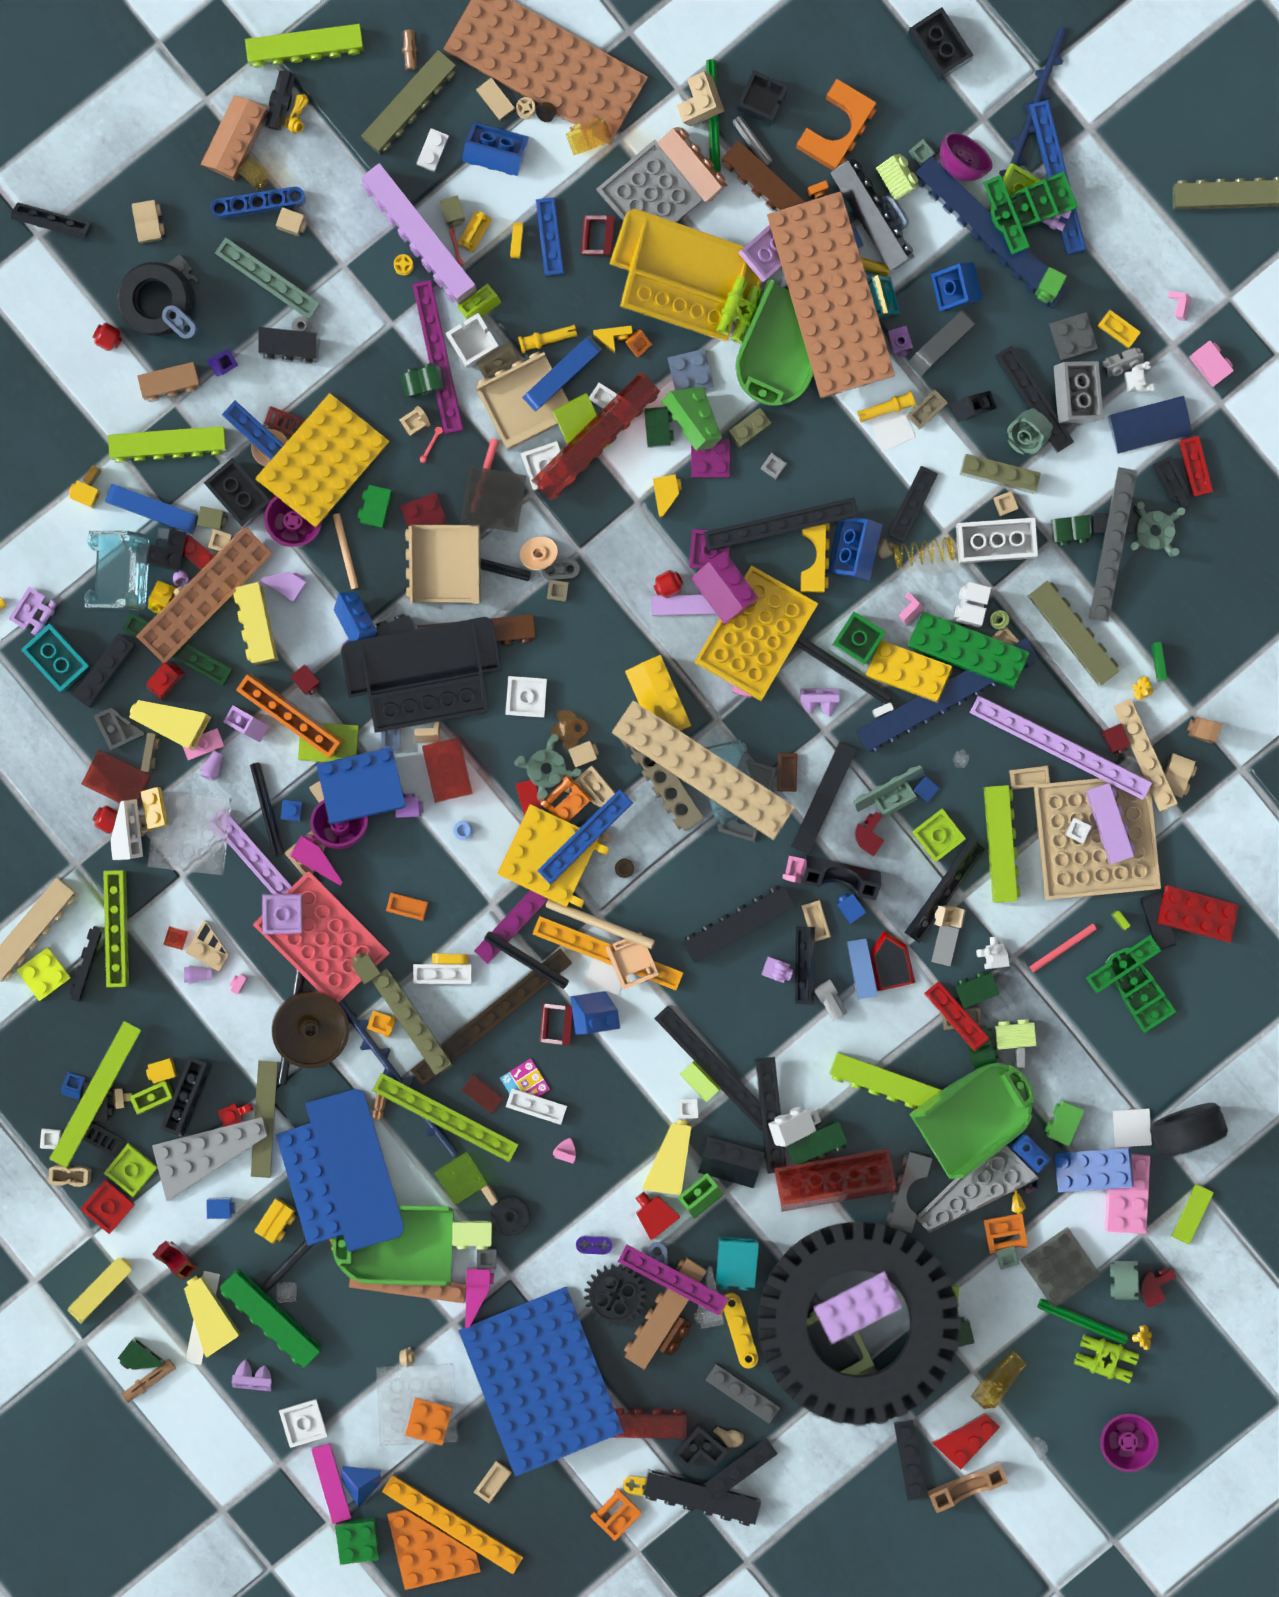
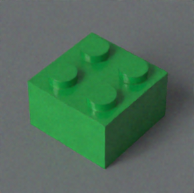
M853 611L832 643V646L864 666L886 632Z
M375 1517L336 1523L335 1530L340 1565L379 1560L380 1549Z

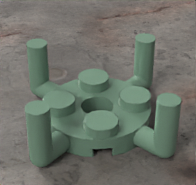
M1138 502L1134 506L1135 511L1141 517L1136 526L1137 540L1129 545V551L1133 552L1140 546L1152 550L1164 548L1170 557L1177 556L1179 549L1173 548L1170 544L1175 535L1173 522L1185 514V509L1179 508L1169 516L1161 511L1147 513L1144 510L1145 504ZM1156 525L1160 528L1158 536L1151 534V526Z
M553 734L548 739L546 749L534 753L529 761H525L523 756H519L514 761L515 766L527 769L528 777L534 785L539 787L537 793L539 801L547 797L546 789L558 785L566 775L576 779L581 774L579 768L573 771L566 770L564 758L554 751L555 743L558 741V735ZM548 764L551 767V773L544 774L541 766Z

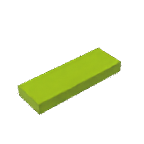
M1197 1184L1194 1185L1171 1237L1190 1245L1214 1192Z

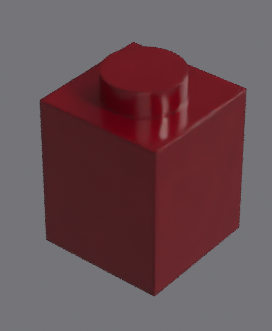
M305 664L290 676L305 695H313L320 689L318 685L321 682Z
M1121 723L1101 732L1110 753L1116 752V754H1120L1127 750L1126 746L1130 745Z

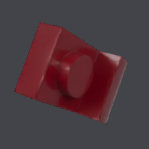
M878 812L870 813L864 821L866 823L865 827L858 823L854 833L857 845L872 857H874L884 842L883 839L872 832L882 818V815Z
M165 1240L152 1254L157 1260L166 1264L171 1272L182 1280H185L197 1268L193 1260L173 1241L168 1242Z
M1162 1268L1156 1272L1157 1275L1155 1276L1152 1271L1148 1270L1141 1277L1139 1292L1148 1308L1166 1300L1160 1285L1176 1278L1171 1268Z

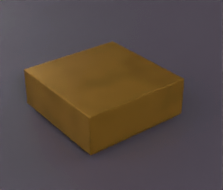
M92 465L83 481L92 486L102 470Z

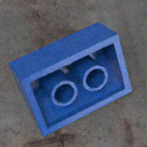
M473 122L465 141L462 161L471 165L486 167L489 170H497L508 175L518 176L529 136Z
M862 518L838 521L827 572L870 581L883 524Z

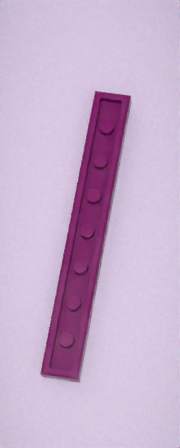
M432 281L414 283L412 285L429 363L441 366L446 388L436 392L444 433L446 435L464 431Z

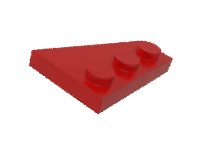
M984 1413L955 1431H951L944 1437L933 1441L932 1444L961 1470L995 1434L1000 1426Z

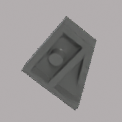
M113 708L94 715L95 721L110 751L144 736L141 730L136 728L126 718H123Z

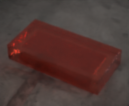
M475 1075L462 1088L465 1094L491 1114L504 1099Z

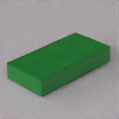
M1155 642L1151 647L1156 680L1160 682L1167 680L1162 642Z

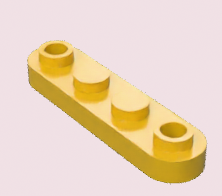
M730 1292L724 1296L730 1298L729 1300H734L735 1305L729 1306L727 1303L724 1313L740 1364L745 1368H753L758 1362V1355L739 1295ZM748 1355L752 1357L750 1362L745 1361V1357Z

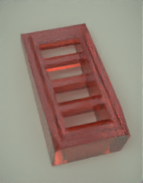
M270 406L262 425L292 436L295 433L292 431L295 421L299 422L297 431L306 420ZM273 413H275L276 417L274 419V422L271 423L270 420L272 418ZM280 416H283L284 418L281 423V426L277 425ZM291 419L290 425L288 429H286L285 425L287 423V420Z

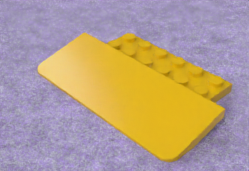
M632 209L627 212L610 261V265L629 271L620 307L724 342L728 341L732 324L728 335L719 333L717 328L722 317L721 310L724 309L728 298L727 294L732 291L736 278L742 277L748 280L743 293L745 300L750 286L760 287L761 280L738 253L745 246L638 209Z

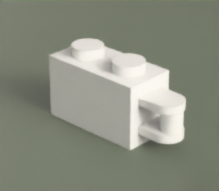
M796 1107L791 1109L787 1115L775 1117V1121L768 1125L775 1145L786 1147L815 1132L814 1125L820 1123L821 1119L817 1108L808 1110Z

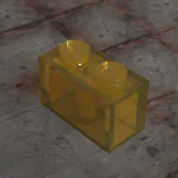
M598 117L587 120L588 124L581 126L579 123L569 127L570 131L565 135L573 155L607 144L613 140L605 118L599 120Z

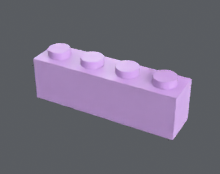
M1110 783L1085 790L1109 864L1134 857L1135 847L1133 842L1128 840L1127 834H1129V829L1126 822H1122L1121 815H1123L1120 804H1116L1114 797H1117L1114 786H1110Z

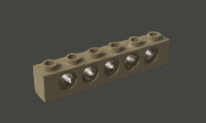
M621 740L626 749L630 747L634 753L631 757L636 765L641 764L643 767L642 774L645 779L653 782L654 787L652 789L656 796H662L665 803L662 805L668 814L672 812L675 816L673 821L679 830L683 828L685 831L704 819L676 775L657 763L652 767L645 764L647 756ZM658 772H664L667 779L665 782L659 783L656 781L655 775ZM674 788L677 791L676 798H667V789ZM684 804L687 806L688 811L685 815L677 813L676 808L678 805Z

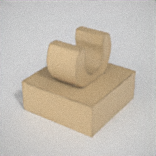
M122 1088L112 1089L113 1108H124V1102L131 1101L130 1096H132V1093H123Z

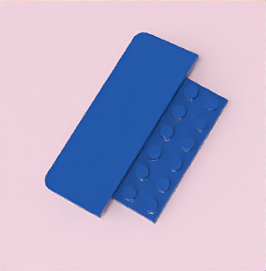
M353 1089L305 1103L311 1123L276 1134V1138L307 1245L311 1246L344 1235L348 1252H352L401 1236L404 1231L403 1221L365 1094L361 1090Z

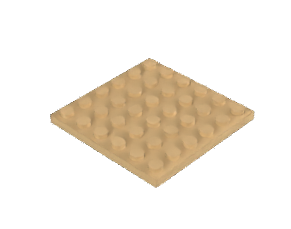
M1098 778L1034 785L1045 900L1161 889L1150 789L1144 800L1114 786L1117 797L1114 798L1116 804H1120L1123 815H1121V819L1128 826L1129 834H1127L1129 841L1133 842L1135 852H1133L1134 857L1109 864L1085 790L1107 784L1108 782ZM1073 818L1092 826L1083 844L1065 835Z

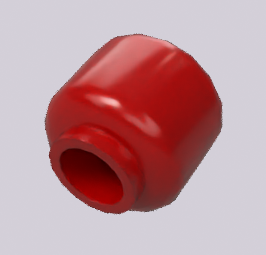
M109 323L99 324L92 336L94 344L106 351H111L114 347L117 349L122 341V338L119 337L120 330Z
M668 570L655 578L656 584L654 589L657 595L670 598L680 593L684 584L677 571Z
M108 805L102 808L99 807L92 819L94 826L107 834L112 833L118 811Z

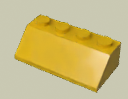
M661 655L625 671L639 705L679 731L691 727Z

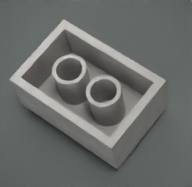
M1099 361L1063 362L1055 365L1054 378L1058 423H1088L1103 419Z

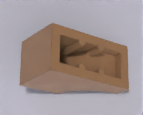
M1195 717L1194 720L1191 719L1187 728L1189 731L1188 736L1209 744L1215 743L1223 724Z

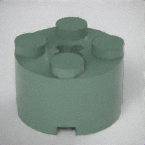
M1036 409L1026 410L1009 425L1007 429L1009 444L1018 453L1035 454L1050 439L1053 425Z
M1114 1261V1264H1110V1277H1114V1284H1111V1297H1115V1300H1138V1295H1135V1293H1138V1270L1134 1268V1266H1138V1261Z

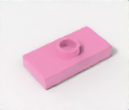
M218 728L202 734L194 751L183 746L188 760L225 747Z

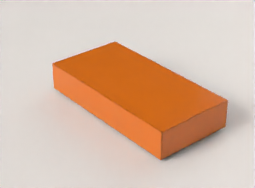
M390 893L386 911L424 921L428 902Z

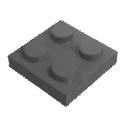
M1087 312L1049 324L1060 361L1098 349Z

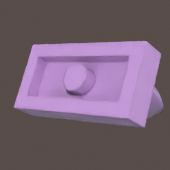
M800 688V702L809 714L815 710L818 702H821L823 712L827 717H830L837 707V702H839V689Z
M245 1359L238 1366L235 1375L232 1377V1386L234 1388L271 1392L272 1380L270 1371L263 1365L258 1369L255 1376L252 1377L251 1366Z

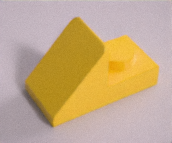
M632 326L593 330V334L598 341L615 353L614 338H617L618 341L629 339L632 336Z

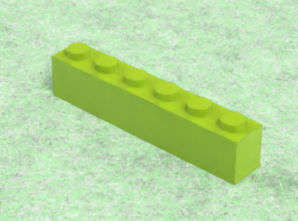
M360 24L245 39L248 63L254 68H261L265 64L270 63L272 65H282L285 61L299 63L303 59L308 58L310 60H320L323 56L337 58L341 54L346 53L348 55H358L361 51H364Z
M224 426L108 435L109 458L115 460V463L127 462L126 459L133 458L134 461H146V457H153V460H163L165 456H173V458L177 459L184 458V455L192 454V457H202L203 453H211L212 456L223 455L222 452H227L226 428Z
M1009 785L984 787L992 903L1017 901V897H1020V886H1016V878H1019L1018 866H1015L1014 859L1017 858V847H1013V839H1016V830L1012 828L1011 820H1014V809H1010V801H1013L1012 789H1009Z
M126 870L103 871L106 987L129 986Z
M836 1052L829 1074L832 1075V1079L841 1083H843V1080L851 1082L850 1086L860 1090L863 1086L869 1089V1093L877 1096L880 1093L887 1095L886 1099L896 1103L899 1099L905 1102V1106L916 1109V1106H921L931 1097L942 1091L941 1089Z

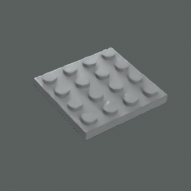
M656 140L652 141L596 189L623 222L628 211L638 209L677 223L703 201L698 192L660 148Z

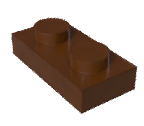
M678 1316L658 1349L672 1356L679 1349V1344L683 1338L688 1335L692 1323Z

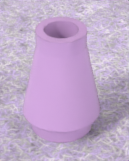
M212 751V754L200 769L202 771L200 775L208 780L215 781L216 777L218 778L223 755Z
M191 965L184 967V983L189 982V984L212 980L211 968L207 969Z

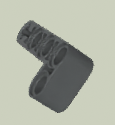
M963 309L911 358L908 364L922 377L977 322Z

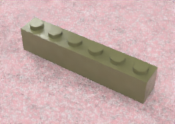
M438 50L361 135L362 139L379 155L382 152H387L392 146L391 142L395 137L399 138L404 133V127L416 120L418 117L417 113L421 109L424 110L428 107L431 97L434 94L437 96L443 89L442 85L447 80L451 81L456 75L455 71L457 70L456 65Z
M1275 177L1273 180L1255 178L1254 181L1238 178L1235 179V182H1227V179H1217L1216 182H1208V180L1204 179L1197 180L1196 183L1180 180L1172 187L1173 210L1279 207V177Z
M1047 580L1027 597L1098 686H1102L1119 672L1117 669L1119 665L1112 657L1109 659L1105 654L1107 652L1106 648L1100 642L1097 644L1093 638L1095 636L1090 628H1085L1081 622L1083 620L1079 614L1071 611L1069 608L1071 605L1065 597L1061 598L1057 593L1059 590L1053 582L1049 583Z
M386 968L380 972L381 974L373 978L372 982L436 1076L441 1075L454 1066L453 1062L395 976Z

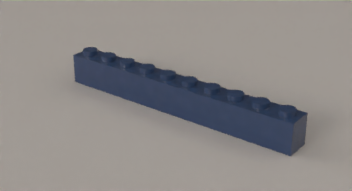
M931 156L915 172L918 178V185L921 188L925 187L929 191V196L934 201L939 200L943 204L942 208L949 215L952 213L957 218L956 221L961 227H967L971 231L970 235L976 241L980 240L985 245L984 248L991 255L994 253L999 258L998 262L1003 267H1008L1012 270L1011 274L1018 281L1022 280L1026 284V289L1031 294H1035L1048 268L1028 248L1012 255L1003 233L998 231L992 223L991 213ZM1063 283L1052 303L1049 301L1048 303L1040 302L1046 308L1050 307L1052 309L1070 289Z
M1027 638L1012 645L1030 652L1024 667L1025 669L1035 664L1034 659L1038 657ZM966 670L947 681L938 703L919 696L856 732L866 751L871 750L875 752L882 748L881 744L888 740L891 743L899 739L898 734L904 731L906 734L917 729L916 724L922 722L924 725L933 720L932 716L939 712L941 716L950 711L949 706L954 703L959 706L967 701V696L973 694L975 697L984 692L983 688L990 685L993 687L999 683Z

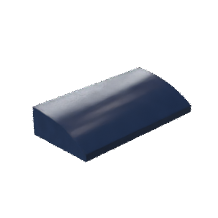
M1184 396L1108 416L1117 454L1192 435Z

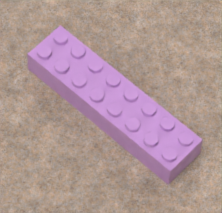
M377 164L361 177L363 181L361 185L365 193L369 197H374L373 201L381 213L383 211L387 213L385 216L393 228L395 226L398 227V234L405 243L409 241L411 251L417 258L419 256L422 258V265L429 273L431 271L434 273V280L439 287L442 288L444 286L446 288L445 292L452 303L456 301L459 305L474 294L477 290L473 281L381 164Z

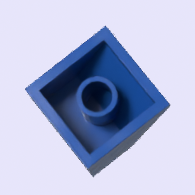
M974 262L959 263L931 274L939 311L963 307L983 300Z
M606 991L571 996L576 1035L620 1029L618 1009Z

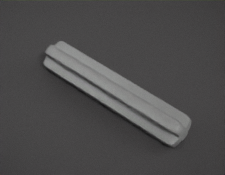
M742 116L733 120L734 126L756 157L766 166L771 164V157Z

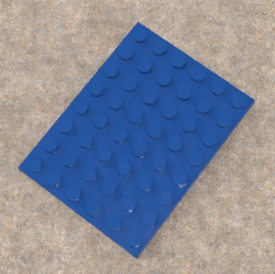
M567 1287L470 1325L469 1328L458 1330L515 1477L624 1432Z

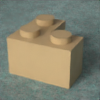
M702 72L687 79L693 97L677 105L682 123L692 127L724 112L715 82L710 74Z

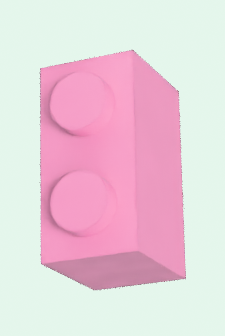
M1208 341L1189 358L1208 383L1214 387L1234 370L1230 360L1223 358L1220 354L1221 349L1215 342Z

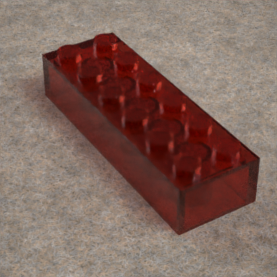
M889 1149L774 1168L781 1212L896 1192V1182Z

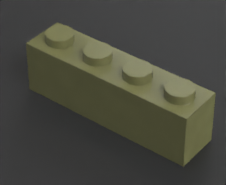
M965 454L959 475L1034 494L1037 491L1041 473Z

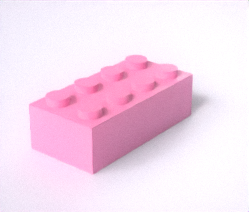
M1131 1153L1134 1187L1106 1189L1104 1229L1107 1232L1146 1234L1150 1171L1149 1155Z

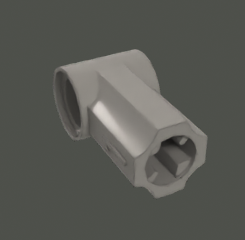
M830 979L814 988L818 999L824 1004L833 1021L848 1013Z

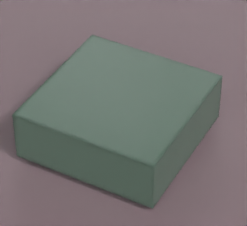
M924 139L908 152L920 167L931 156L933 157L936 154Z
M1015 1246L996 1251L1001 1270L1019 1265Z

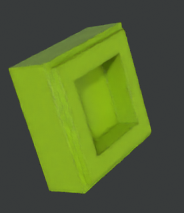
M1114 911L1111 914L1122 930L1130 927L1129 922L1120 911Z

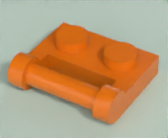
M566 775L563 778V782L540 803L552 815L569 822L592 799L570 776ZM570 787L573 791L558 806H555L552 802Z
M1022 1213L983 1220L989 1254L996 1253L995 1251L1015 1246V1248L1028 1247ZM1020 1235V1239L994 1244L993 1238Z
M619 1488L613 1492L614 1495L597 1512L594 1511L590 1515L614 1541L642 1514V1511ZM621 1500L623 1504L605 1522L602 1517Z

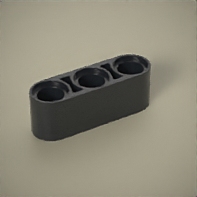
M1158 892L1140 898L1151 936L1160 950L1176 946L1172 927L1157 924L1162 903L1161 894Z

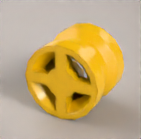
M401 254L394 260V268L399 275L407 276L411 274L414 265L408 255Z

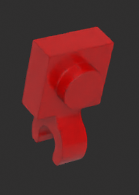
M234 1103L217 1112L223 1126L242 1122V1115L254 1109L251 1103L239 1108Z

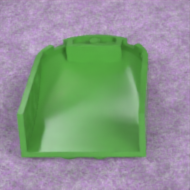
M770 279L764 287L751 324L745 332L736 357L735 371L741 388L750 398L759 403L773 406L783 405L798 398L808 387L813 371L790 292Z
M992 1063L976 1069L949 1085L910 1113V1116L949 1179L965 1178L1027 1128L1032 1118L1031 1112L1032 1104H1034V1095L1029 1081L1017 1068L1011 1065Z
M398 1206L404 1225L402 1235L352 1252H348L344 1235L333 1238L332 1249L337 1265L349 1278L365 1284L451 1287L454 1209L449 1206Z

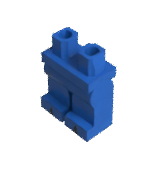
M1023 1133L1007 1145L1019 1158L1022 1157L1021 1160L1033 1172L1039 1173L1051 1160L1038 1145Z

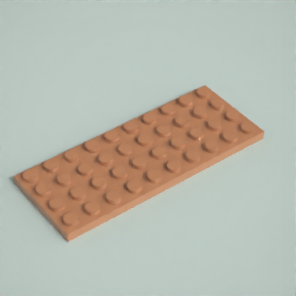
M471 0L443 48V51L522 96L531 98L538 105L542 102L551 103L556 109V115L609 145L612 143L648 79L646 75L513 0Z
M841 191L767 214L820 398H826L894 377L895 373Z

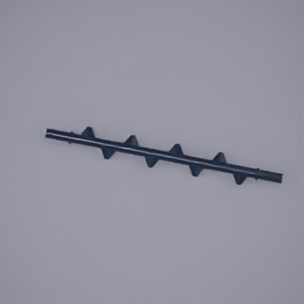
M1060 26L1045 69L1035 71V75L1040 80L1033 102L1024 103L1023 105L1028 112V116L1021 135L1012 137L1010 140L1015 146L1010 164H1015L1016 166L1026 165V161L1021 154L1029 133L1035 132L1029 105L1041 102L1042 99H1047L1051 96L1046 86L1053 67L1062 65L1064 62L1058 53L1062 48L1061 45L1067 31L1065 27ZM1006 170L999 171V175H1001L1002 178Z
M342 999L339 1004L344 1009L350 1023L363 1039L360 1049H371L385 1068L383 1074L410 1088L413 1079L411 1077L402 1078L387 1059L391 1050L389 1048L380 1049L366 1031L369 1021L367 1019L358 1020L355 1017L356 1014L352 1013ZM423 1118L428 1125L425 1135L427 1137L437 1136L440 1140L439 1142L454 1157L458 1151L449 1141L448 1136L443 1133L438 1125Z

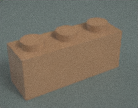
M194 362L137 375L142 398L148 400V402L160 400L159 397L166 395L167 398L178 396V392L182 391L192 393L201 387L197 367Z

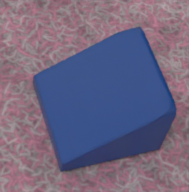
M924 776L913 792L928 803L940 788Z
M68 1072L61 1088V1094L79 1100L86 1077Z

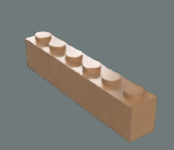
M686 1257L685 1260L681 1259L676 1267L679 1272L698 1282L702 1280L707 1272L706 1268L689 1257ZM668 1288L664 1293L660 1292L655 1300L657 1305L654 1309L650 1308L644 1317L647 1319L645 1324L638 1326L634 1333L636 1338L633 1342L629 1341L624 1349L626 1352L625 1358L645 1370L689 1299Z

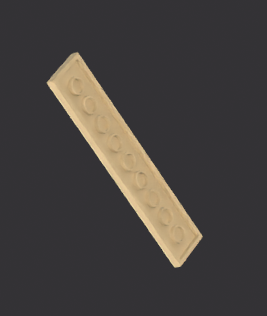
M632 701L612 731V734L772 840L775 839L795 809L793 805L635 701Z

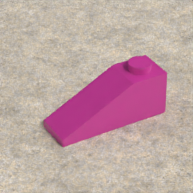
M301 834L290 853V857L341 886L342 879L320 845L316 843L317 839L309 834L306 836Z
M467 1267L465 1328L470 1327L490 1289V1284L494 1285V1273H491V1269Z

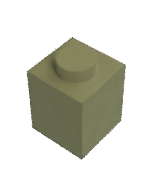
M458 195L440 200L446 225H451L452 228L462 225L465 217Z
M200 506L197 525L203 528L222 531V528L226 527L228 516H225L226 512L223 510Z
M360 952L352 958L351 966L364 984L381 974L367 952L364 954Z

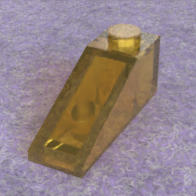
M1011 1351L980 1382L971 1397L983 1409L996 1408L1026 1363L1014 1351Z

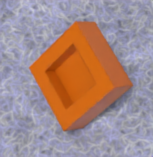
M825 180L808 187L807 192L810 198L815 196V199L825 196V192L828 191L829 187Z
M640 329L625 341L636 357L641 356L652 346Z

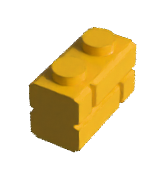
M276 1197L254 1232L273 1244L276 1240L280 1242L286 1233L283 1229L287 1224L291 1225L296 1218L294 1214L296 1209Z

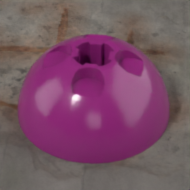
M949 132L943 138L940 147V159L945 170L954 178L961 181H975L986 176L992 170L993 164L990 156L981 145L970 137L958 132Z
M277 496L269 502L264 515L265 527L271 538L280 545L291 548L301 547L310 543L318 535L322 525L321 522L317 527H314Z
M323 800L313 810L310 825L314 836L321 844L332 849H346L357 844L362 839L367 830L368 816L330 825L325 801Z
M1121 1414L1111 1419L1105 1425L1100 1438L1101 1451L1106 1461L1114 1468L1124 1472L1139 1471L1148 1466L1154 1459L1158 1450V1436L1152 1424L1145 1418L1136 1414Z

